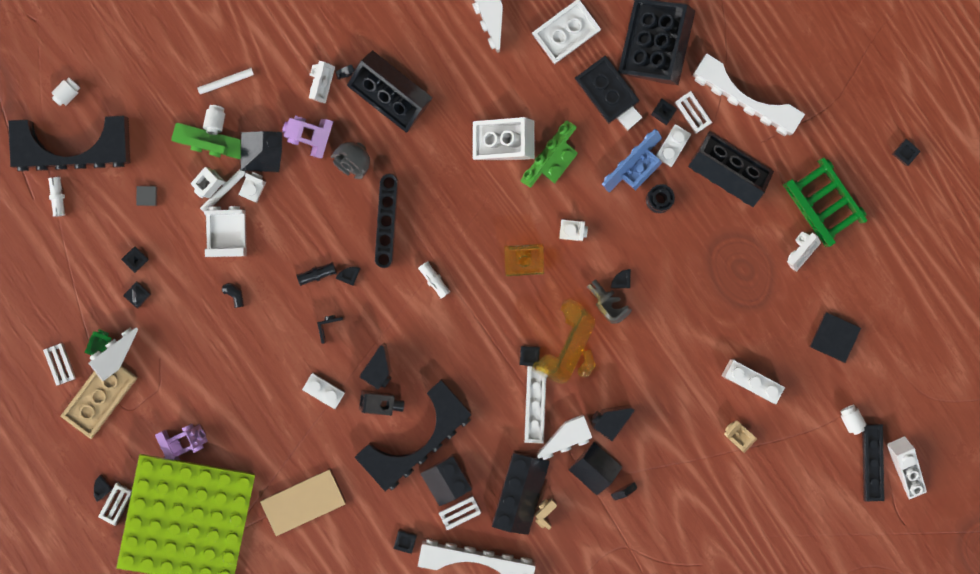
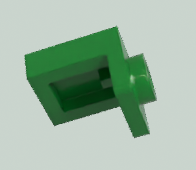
M98 329V332L93 331L84 353L92 356L97 351L102 353L107 350L106 345L112 340L111 337H108L109 333Z

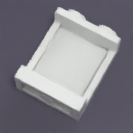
M229 206V210H221V207H209V210L204 211L207 232L205 257L247 256L246 211L240 210V206Z

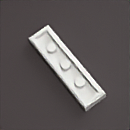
M527 366L524 443H544L547 367Z

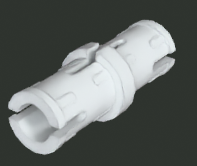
M61 177L48 178L51 194L49 195V200L52 202L53 217L65 216L63 202L65 194H62Z
M428 261L418 268L427 279L428 285L433 287L441 299L451 292L441 280L440 274L434 271Z

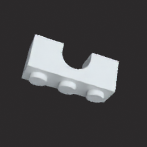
M730 359L722 374V377L774 404H777L785 389L782 385Z

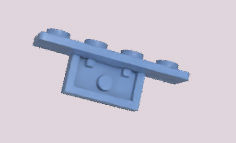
M656 129L649 132L644 140L632 149L631 154L625 160H622L612 173L605 177L602 185L608 192H611L622 179L636 191L662 164L661 160L650 152L662 139Z

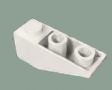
M474 0L475 3L472 6L475 13H480L482 21H480L483 31H488L490 38H488L490 47L491 49H496L498 53L500 52L502 2L501 0Z
M130 327L121 334L123 338L119 341L114 339L106 345L107 350L102 353L97 351L89 357L91 361L88 364L102 382L120 369L138 331L137 327L134 330Z
M584 415L565 421L537 453L538 459L541 457L543 460L554 456L553 453L559 450L561 453L572 449L571 446L577 443L579 446L589 443L592 435Z
M905 436L888 443L891 459L909 500L926 493L927 490L915 448Z

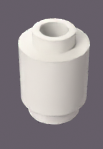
M71 78L63 80L51 92L54 95L52 99L60 106L62 104L67 106L79 93L80 87Z
M210 105L209 109L206 110L203 129L206 130V133L217 135L222 132L225 119L223 107Z
M850 405L840 411L842 414L841 418L849 433L856 435L865 430L864 427L867 424L855 405Z

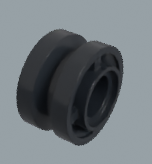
M664 184L652 187L646 196L647 207L652 212L658 214L668 211L675 201L673 190ZM656 195H662L665 202H657Z

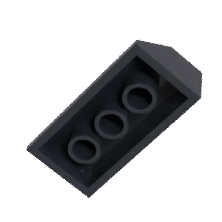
M373 50L360 61L347 84L350 89L406 133L422 115L433 98Z
M710 131L688 166L694 172L699 173L710 182L723 188L726 192L734 195L751 207H754L763 196L774 173L773 170Z
M513 450L492 521L493 528L510 533L529 535L550 461L538 459V457Z

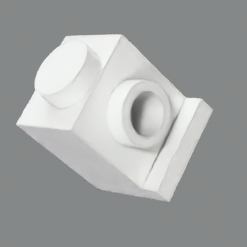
M205 167L191 182V185L195 188L194 192L199 197L210 199L218 188L226 182L215 170Z

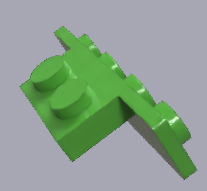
M566 121L558 128V132L548 141L546 148L535 158L533 165L523 174V178L520 180L523 184L531 188L541 174L546 176L551 182H557L578 154L566 143L577 126Z
M180 123L175 124L171 139L173 142L191 146L190 150L201 153L202 149L210 151L209 155L220 158L221 155L241 160L240 139L221 134L211 135L203 129Z

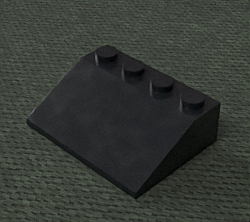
M634 0L618 70L619 74L659 83L679 85L695 10L688 4Z

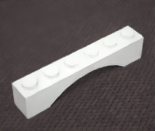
M707 53L692 75L697 83L703 86L705 84L712 88L711 91L719 96L721 94L726 96L729 103L735 106H742L744 112L751 116L755 114L760 117V121L767 126L773 125L777 128L776 131L783 136L792 135L805 115L789 104L768 105L747 97L731 82L723 63Z
M427 539V541L422 542L418 567L438 570L446 565L458 562H475L487 565L501 574H534L536 566L532 559L529 558L513 559V556L509 554L498 556L494 555L495 552L483 550V552H478L476 548L468 546L462 549L457 548V545L453 543L438 544V541L433 539Z

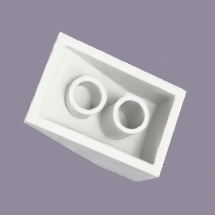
M522 117L473 121V160L535 159L534 120Z

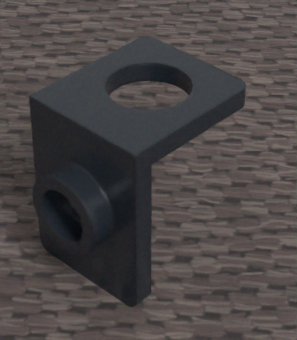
M336 315L324 317L325 321L317 322L322 344L326 343L323 324L345 320L344 317L336 318Z

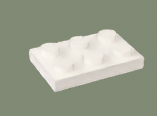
M576 0L532 32V35L555 65L600 32L601 28L581 1Z

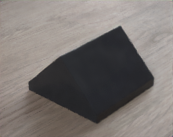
M593 442L568 470L593 493L598 495L612 484L622 466L599 445Z

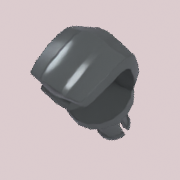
M596 279L592 284L597 289L591 284L587 286L598 299L596 307L611 324L620 323L632 312L629 306L614 309L612 303L620 301V297H611L615 292L613 290L606 292Z

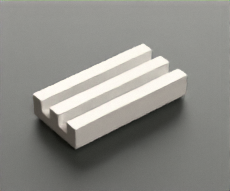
M691 91L674 102L695 134L712 123ZM688 97L691 99V101L693 102L697 110L700 112L706 123L703 124L701 119L698 117L690 103L687 101ZM682 101H683V103L685 104V106L688 108V110L690 111V113L692 114V116L694 117V119L696 120V122L699 124L700 127H697V126L695 125V123L693 122V120L691 119V117L689 116V114L687 113V111L685 110V108L682 106V104H681Z
M63 343L43 350L56 386L76 379ZM56 349L60 350L67 372L69 374L68 378L66 377L65 371L63 369L62 363L60 361ZM51 351H52V353H53V356H54V359H55V361H56V364H57V367H58V369H59V372H60V375H61V377H62V380H61L60 377H59L58 371H57V369H56L55 363H54L53 358H52V355H51Z
M117 482L98 517L116 526L131 498L132 490ZM118 489L121 490L108 516H105ZM127 493V496L125 497L118 513L116 514L114 520H112L111 518L115 513L123 495Z
M473 496L439 512L446 530L481 514ZM472 502L473 505L449 517H445V514ZM475 508V512L455 522L448 523V521Z

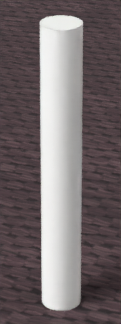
M252 68L200 86L198 87L199 94L201 95L253 76L254 72Z
M239 169L200 209L203 212L209 210V207L215 205L246 172Z

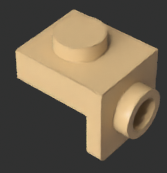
M738 420L735 423H730L724 434L743 453L757 440Z
M552 498L541 502L538 506L540 509L535 513L537 524L541 528L546 527L548 530L551 528V524L545 517L557 507V503Z

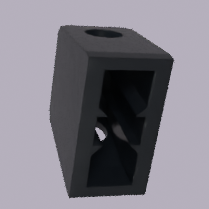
M361 390L359 410L362 413L392 416L393 411L403 412L404 400H396L392 394ZM382 401H387L385 407L380 406Z

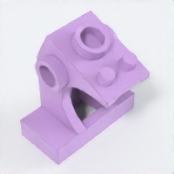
M295 116L294 119L289 118L287 122L285 121L282 133L288 139L287 142L298 145L299 142L311 145L313 147L310 156L323 158L333 121L321 119L319 127L305 123L306 119ZM304 127L314 130L311 141L301 138Z
M193 424L182 428V433L172 438L169 437L166 430L156 434L155 437L165 458L180 461L179 455L191 449L194 453L204 448L202 444L208 442L200 424L195 427ZM186 435L191 446L183 449L179 438Z

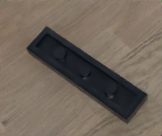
M867 424L862 432L864 501H885L883 425Z

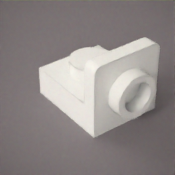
M252 172L251 175L246 173V179L238 195L257 203L266 182L262 180L263 176Z
M561 220L559 239L583 241V237L587 238L588 226H585L584 221Z

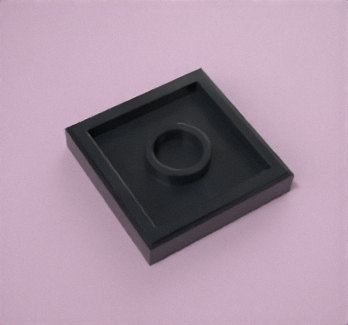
M825 312L809 347L846 363L861 328Z

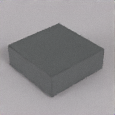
M137 186L136 205L157 206V187Z

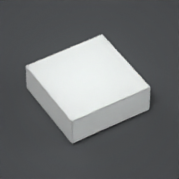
M632 107L617 119L628 131L642 119V116Z

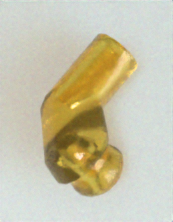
M591 349L582 351L584 363L578 369L580 377H588L595 368Z

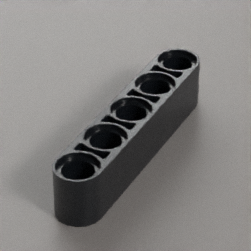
M385 174L380 180L375 263L381 268L390 267L394 258L398 180L392 174ZM387 178L394 179L393 187L386 188L384 186ZM386 197H391L393 199L392 206L384 207L383 200ZM383 217H391L392 223L390 226L385 227L382 225ZM384 235H388L391 239L387 246H383L380 242L381 237ZM382 254H387L389 257V262L386 265H382L379 262V257Z

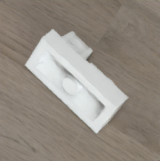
M323 61L312 65L310 76L315 77V79H313L310 88V99L326 104L335 66Z
M802 231L795 239L801 247L789 255L787 262L796 272L821 244L818 236L813 232L809 235Z

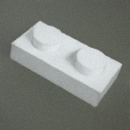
M675 124L656 157L664 164L672 167L691 133Z
M314 373L311 374L302 389L333 409H336L345 394L344 391Z

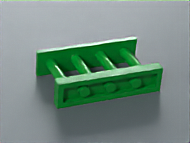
M823 157L817 161L820 167L798 182H794L791 179L785 182L783 186L823 245L830 247L836 243L834 238L837 233L856 220L860 224L868 220L866 219L867 214L864 209L857 206L833 171L834 166L831 161ZM825 173L831 182L809 198L804 197L801 192L802 188ZM836 188L842 198L821 213H815L812 208L813 203ZM847 204L853 214L833 228L826 229L823 224L824 219Z

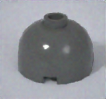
M345 142L331 155V158L334 157V165L348 176L351 172L355 175V179H362L370 167L369 154L366 151V147L361 143Z

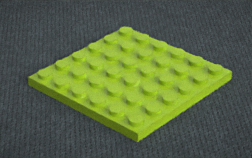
M139 454L116 569L148 574H235L255 474Z

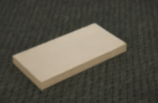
M121 365L118 371L102 382L94 371L60 417L88 438L93 439L138 377Z
M331 469L260 501L276 536L346 504Z

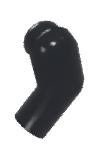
M233 283L224 284L222 292L233 298L234 308L244 307L242 290Z

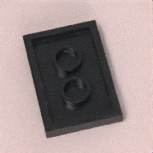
M606 55L575 77V81L608 124L640 102Z

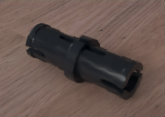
M333 262L318 268L316 266L312 267V270L296 274L300 286L309 282L321 281L322 278L337 274Z

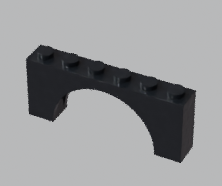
M106 116L104 128L98 141L86 152L70 157L57 156L48 151L36 135L34 122L30 120L8 121L10 167L17 168L19 172L29 171V168H36L37 171H47L48 167H55V170H67V166H75V169H87L86 165H94V168H106V165L113 164V167L120 168L125 167V164H131L129 118L126 116Z
M442 379L427 392L435 407L436 426L432 437L422 448L406 455H392L377 449L370 442L355 456L356 460L384 491L388 489L392 491L400 484L398 480L402 476L406 478L414 471L412 467L417 463L421 465L428 459L427 454L430 451L435 453L442 446L441 442L445 438L449 440L457 433L456 428L460 425L464 427L471 421L470 416L472 413Z

